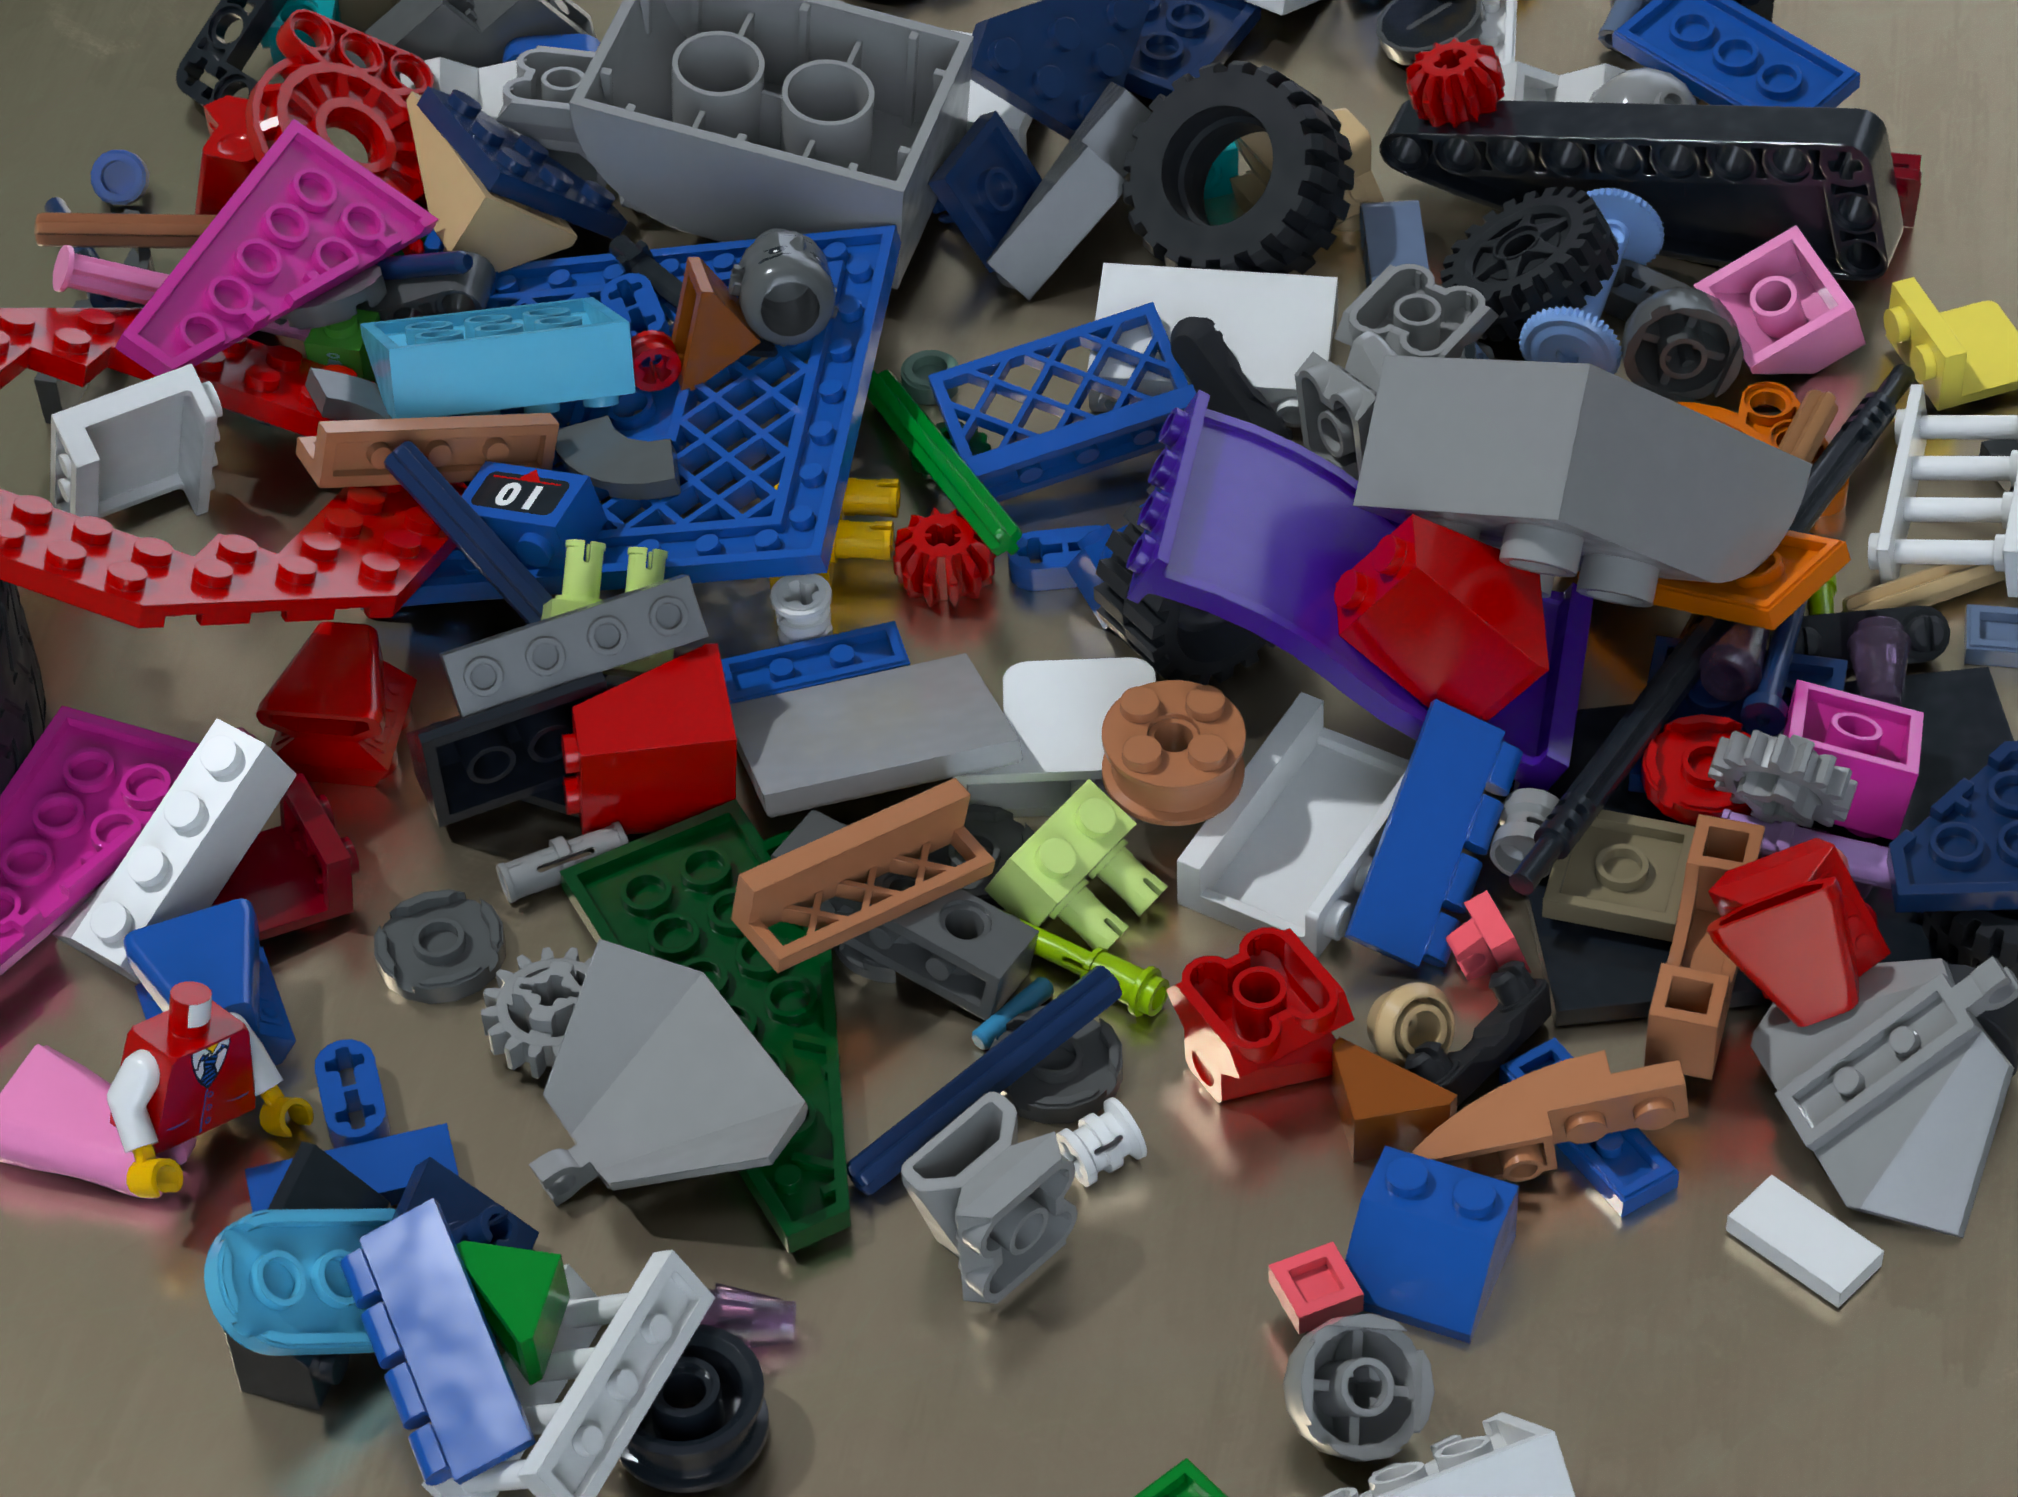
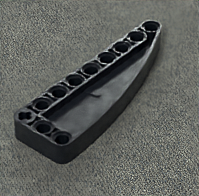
M1407 100L1400 106L1380 143V154L1383 161L1390 168L1413 179L1500 212L1504 211L1503 203L1514 198L1518 204L1522 203L1524 195L1533 191H1537L1541 197L1545 189L1557 187L1560 192L1565 187L1575 188L1577 193L1580 190L1587 193V191L1600 188H1615L1628 191L1651 205L1662 221L1665 235L1662 249L1658 255L1725 267L1797 225L1834 279L1876 280L1883 276L1888 269L1903 233V220L1888 132L1879 116L1865 109L1500 100L1496 102V111L1480 114L1477 123L1468 120L1461 122L1457 128H1454L1451 123H1446L1440 127H1432L1429 120L1418 119L1416 110L1412 108L1411 101Z

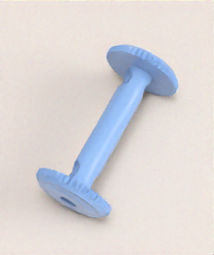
M1600 188L1587 191V194L1590 198L1592 197L1603 214L1618 243L1619 249L1616 250L1619 255L1618 262L1611 265L1614 272L1609 280L1600 281L1603 289L1596 296H1584L1587 305L1580 310L1578 307L1573 309L1571 306L1568 308L1562 306L1560 309L1558 306H1555L1554 309L1549 307L1548 310L1542 309V312L1537 311L1536 315L1532 314L1531 318H1528L1527 322L1524 323L1519 337L1521 355L1524 357V361L1587 363L1612 374H1615L1620 366L1622 352L1620 350L1622 346L1619 345L1620 341L1616 339L1617 335L1613 334L1614 330L1608 329L1609 325L1604 324V320H1600L1621 260L1626 259L1646 266L1647 262L1651 263L1652 259H1656V256L1662 249L1665 234L1660 217L1652 206L1642 198L1621 189Z

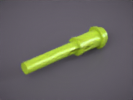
M1019 918L1025 924L1039 931L1034 950L1035 955L1080 975V978L1094 967L1104 966L1120 983L1122 995L1117 1001L1128 1005V1012L1135 1017H1141L1143 1014L1152 1017L1162 1009L1168 997L1166 989L1170 987V983L1167 979L1162 978V972L1159 968L1149 966L1143 969L1109 953L1102 947H1097L1091 952Z

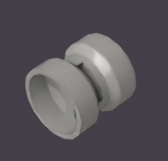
M1522 788L1509 793L1503 802L1504 808L1499 821L1501 826L1494 834L1490 850L1493 864L1502 873L1511 876L1534 846L1535 832L1559 802L1555 795L1540 789ZM1552 867L1549 869V871L1546 873L1544 877L1548 876L1551 873Z

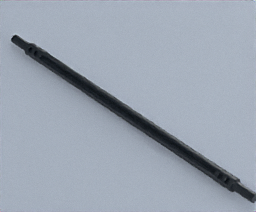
M1904 364L1896 365L1876 392H1870L1864 396L1813 464L1802 503L1789 530L1801 533H1808L1893 420L1896 415V404L1915 380V373L1909 366ZM1699 615L1535 832L1534 846L1509 879L1510 885L1516 892L1523 895L1531 894L1555 861L1564 859L1570 854L1644 754L1649 742L1656 738L1740 623L1713 618L1709 615Z

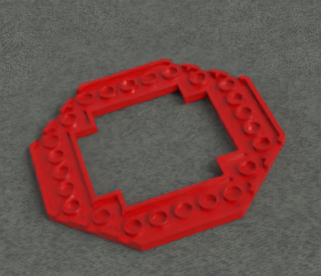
M0 308V389L27 368L80 387L87 385L106 368L142 380L156 377L115 348L123 332L143 308ZM248 336L194 366L201 383L207 381L212 383L222 408L306 437L317 436L319 421H338L323 418L307 391L305 384L310 368L358 376L354 370L346 366L335 364L323 365L303 358L302 354L296 349L287 346H268L250 340ZM463 482L450 483L461 496L467 489ZM402 485L344 487L279 553L258 547L255 541L242 535H223L218 533L195 556L174 550L171 544L162 539L153 537L140 538L114 529L111 523L102 518L93 516L80 517L54 508L50 501L42 497L33 495L20 496L0 489V580L136 628L164 627L166 616L175 617L182 615H196V621L200 626L250 624L252 613L281 611L280 616L285 622L334 620L336 609L364 608L363 612L368 618H391L457 547Z

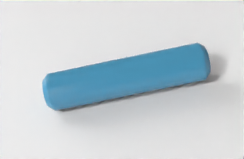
M1044 977L1035 979L972 1032L974 1044L980 1049L988 1050L995 1037L998 1041L1000 1035L1006 1031V1024L1020 1013L1041 1006L1053 996L1054 987L1052 983Z

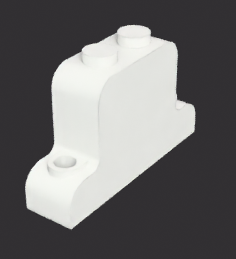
M1134 657L1025 661L1011 666L1003 676V713L1020 739L1023 760L1016 764L953 777L971 794L969 805L980 804L1001 807L1013 813V817L1052 816L1088 779L1110 798L1102 780V761L1105 754L1102 746L1104 718L1110 707L1126 690L1156 682L1154 668L1147 661Z

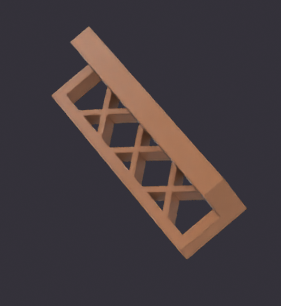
M551 413L319 421L317 436L297 437L296 455L319 488L401 485L385 468L384 461L399 445L410 441L415 444L449 483L471 482L485 461L552 470L559 423Z
M953 778L739 874L731 920L772 968L779 973L991 875L995 859L964 826L971 794L956 778ZM949 844L966 860V862L956 867L927 861L929 853ZM888 872L916 878L915 885L903 891L874 886L875 878ZM833 897L863 902L861 910L849 916L820 910L821 903ZM778 922H786L808 927L806 936L783 946L767 927Z

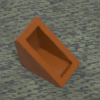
M688 257L671 338L681 360V372L677 378L681 391L690 388L691 391L695 390V385L705 383L761 343L759 336L745 321L739 298L729 294L728 287L700 257Z
M1341 1037L1332 1045V1092L1353 1163L1379 1159L1385 1146L1413 1153L1412 1151L1437 1127L1457 1113V1094Z

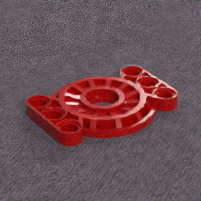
M300 9L293 12L276 35L277 45L286 58L268 68L250 92L245 111L247 135L258 163L293 119L303 124L334 147L335 145L330 140L326 129H342L354 135L367 152L368 163L356 161L357 163L428 211L406 99L411 91L423 95L428 86L433 87L434 78L429 66L413 53L314 11ZM294 29L308 34L314 40L316 47L302 42L297 37ZM345 51H351L358 55L364 61L366 68H361L354 64L346 56ZM395 72H401L414 83L416 89L405 86L396 77ZM280 75L285 80L283 83L268 84ZM260 103L267 106L264 121H261ZM420 238L401 250L404 255L423 254V242Z

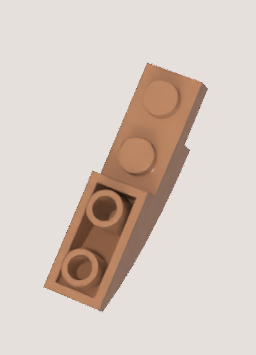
M1602 1050L1549 1065L1508 1082L1465 1106L1437 1127L1412 1152L1415 1155L1499 1180L1507 1179L1514 1182L1531 1180L1539 1176L1543 1171L1558 1169L1554 1144L1568 1141L1575 1144H1586L1597 1141L1608 1133L1633 1128L1656 1130L1670 1125L1675 1120L1688 1118L1686 1083L1680 1060L1610 1073L1606 1052Z

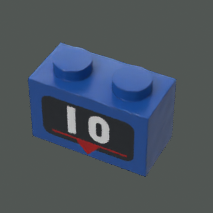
M485 461L462 494V498L522 564L538 568L547 567L564 570L566 540H585V555L586 545L596 539L607 522L590 476Z

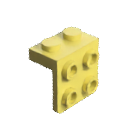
M1914 277L1892 283L1889 309L1885 310L1883 317L1886 331L1885 336L1905 365L1914 371L1915 379L1919 384H1923L1924 392L1938 411L2018 389V331L1997 303L1981 301L1939 313Z

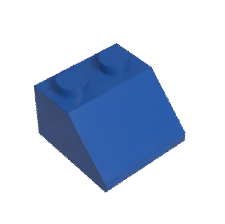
M1385 1146L1361 1197L1345 1258L1348 1268L1364 1293L1363 1311L1470 1344L1516 1237L1519 1185Z

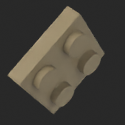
M1602 809L1570 854L1564 859L1556 860L1553 864L1543 898L1542 917L1672 942L1681 901L1686 863L1695 827Z

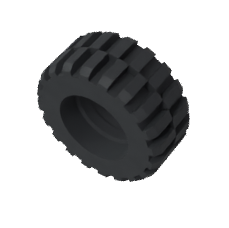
M1234 60L1228 64L1227 68L1221 63L1216 62L1202 66L1199 69L1200 77L1198 78L1188 73L1171 84L1174 91L1166 97L1160 93L1149 105L1153 112L1145 124L1141 121L1138 122L1132 134V137L1137 139L1134 151H1127L1125 155L1123 170L1130 173V181L1123 182L1124 203L1135 208L1128 214V219L1134 233L1142 236L1143 246L1155 258L1165 262L1168 267L1288 274L1295 270L1303 275L1316 264V260L1312 256L1317 250L1322 247L1328 251L1337 238L1331 231L1337 219L1346 220L1351 205L1343 199L1345 190H1352L1354 188V170L1344 164V161L1351 159L1352 150L1349 139L1339 133L1341 122L1332 110L1322 104L1321 99L1279 71L1265 65L1257 67L1250 61ZM1267 132L1272 145L1273 166L1264 193L1257 203L1241 217L1226 224L1211 226L1204 208V188L1213 163L1221 152L1235 140L1251 133Z

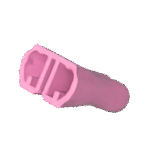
M36 1044L0 1093V1162L27 1169L79 1178L123 1194L138 1197L130 1192L126 1184L128 1169L135 1162V1158L132 1152L125 1153L117 1128L110 1123L111 1111L107 1102V1093L111 1084L85 1066L48 1045L41 1046ZM194 1137L157 1154L156 1158H170L179 1165H183L195 1148L197 1138Z

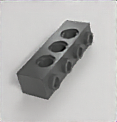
M681 574L439 653L458 712L462 717H466L597 672H603L709 637L690 577L689 575Z
M813 808L771 855V860L848 825L838 822ZM888 872L875 878L874 886L903 891L914 886L916 878ZM960 888L844 943L986 1021L1002 1008L1029 974L1039 931L1025 924L1016 916L1007 914ZM833 897L822 902L820 910L849 916L860 911L863 902Z

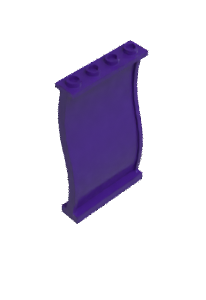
M1198 390L1184 411L1177 407L1171 411L1161 429L1159 442L1166 446L1156 459L1149 474L1148 483L1154 485L1155 489L1143 505L1137 521V525L1144 528V532L1133 546L1126 563V568L1133 571L1127 599L1139 604L1145 595L1154 594L1204 610L1245 628L1290 653L1376 718L1417 741L1429 708L1339 636L1337 605L1334 601L1335 584L1343 573L1357 565L1378 545L1384 536L1391 534L1401 524L1353 506L1358 481L1341 468L1305 447L1260 426L1207 409L1210 395ZM1574 582L1565 591L1557 592L1552 590L1549 598H1542L1549 671L1487 722L1505 731L1502 742L1511 744L1523 752L1514 778L1513 791L1522 788H1535L1547 792L1569 767L1594 598L1578 593L1576 591L1577 584Z

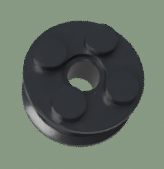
M699 1324L619 1458L622 1465L631 1475L651 1487L677 1493L700 1492L735 1481L756 1460L767 1439L769 1413L764 1398L765 1389L762 1368L749 1346L726 1330ZM696 1404L694 1407L681 1409L683 1405Z

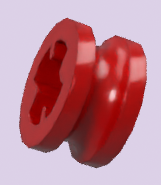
M649 330L636 334L631 338L636 387L649 392L659 391L669 387L677 380L681 372V360L671 337L661 331ZM655 355H661L662 360L654 365L652 361L655 360ZM650 357L652 361H649V367H643L641 362Z

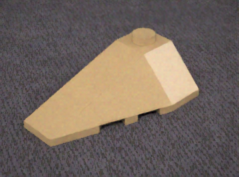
M411 91L406 99L428 212L439 219L434 227V231L445 246L443 252L463 250L477 253L485 257L493 265L495 272L498 271L499 273L569 248L574 244L577 235L566 220L489 192L482 181L417 106L422 95Z

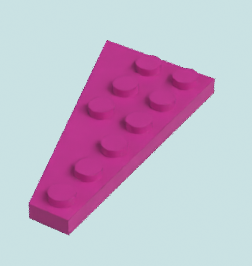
M293 119L123 332L115 348L155 376L192 364L194 367L431 233L439 219L303 124Z
M63 705L59 708L0 795V966L118 868L199 746L198 743Z

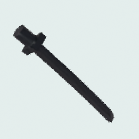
M625 235L615 237L609 245V251L618 261L624 274L639 273L646 276L650 280L654 291L677 309L682 282L656 262L648 245L643 240H639L635 245ZM759 337L761 343L744 354L768 358L777 356L778 351L773 343Z

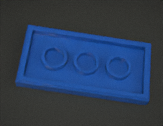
M1652 0L1612 33V48L1645 67L1671 73L1685 83L1694 96L1709 105L1836 108L1860 87L1859 72L1733 0Z

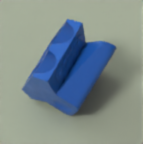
M243 898L235 899L133 930L125 936L123 946L128 962L141 983L135 985L146 1020L169 1010L170 991L173 986L187 981L199 982L209 987L212 992V1000L228 1012H235L241 1015L262 1042L275 1066L283 1063L295 1044L296 1039L264 949L259 947L258 920L253 905L249 900Z

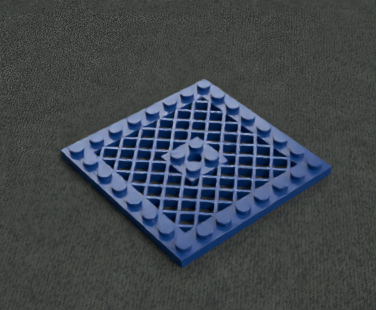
M896 225L803 234L811 238L825 254L834 287L837 288L835 306L839 307L836 317L831 318L826 328L813 339L796 345H786L785 347L774 344L778 351L777 356L768 357L751 370L747 367L762 357L743 355L705 383L695 385V390L693 391L690 388L681 391L678 380L669 387L659 391L649 392L640 390L635 386V394L619 395V404L613 406L590 408L583 406V400L560 402V411L551 413L559 423V429L567 427L569 422V426L609 416L614 429L627 438L642 441L671 438L677 453L681 494L662 498L661 500H631L613 497L602 505L607 522L594 540L595 542L606 544L600 591L626 588L629 558L627 554L628 547L648 548L647 561L648 552L653 549L668 551L664 580L684 574L689 575L692 584L827 573L901 247V240ZM755 239L650 249L656 262L682 283L687 258L700 257L729 288L730 275L734 264L738 265L744 252L754 243ZM611 253L530 261L501 272L502 276L498 278L496 291L493 296L489 297L486 309L593 297L601 302L600 293L603 287L612 279L624 275V272ZM656 293L670 330L673 333L677 309ZM631 302L625 306L629 307L636 304V302ZM662 357L653 361V364H658ZM649 363L642 364V366L649 367ZM787 373L791 375L789 378L778 384L776 387L773 388L771 386V384L779 380ZM732 378L734 380L719 392L713 391ZM755 396L758 398L742 410L739 411L737 409L740 405H742L752 397ZM523 407L500 410L501 415L525 414ZM642 410L638 414L634 415L635 411ZM464 414L451 415V416H464ZM777 414L782 416L766 428L760 427ZM720 419L724 421L707 434L702 432ZM742 438L748 439L731 452L726 451V449ZM555 449L552 470L566 472L562 465L559 467L554 466L560 462ZM766 456L772 458L756 470L752 471L750 467ZM710 460L713 462L711 466L696 476L691 474ZM735 479L737 483L721 494L715 493V491L731 480ZM471 482L463 483L468 487ZM779 483L778 489L776 490L774 486ZM594 487L599 501L609 496L608 490ZM756 498L762 500L744 514L739 512L740 509ZM699 502L703 505L685 519L681 517L682 514ZM640 508L645 509L644 512L625 524L623 522L625 518ZM456 547L403 606L504 598L460 549ZM523 564L550 595L562 594L564 570L547 567L538 568Z

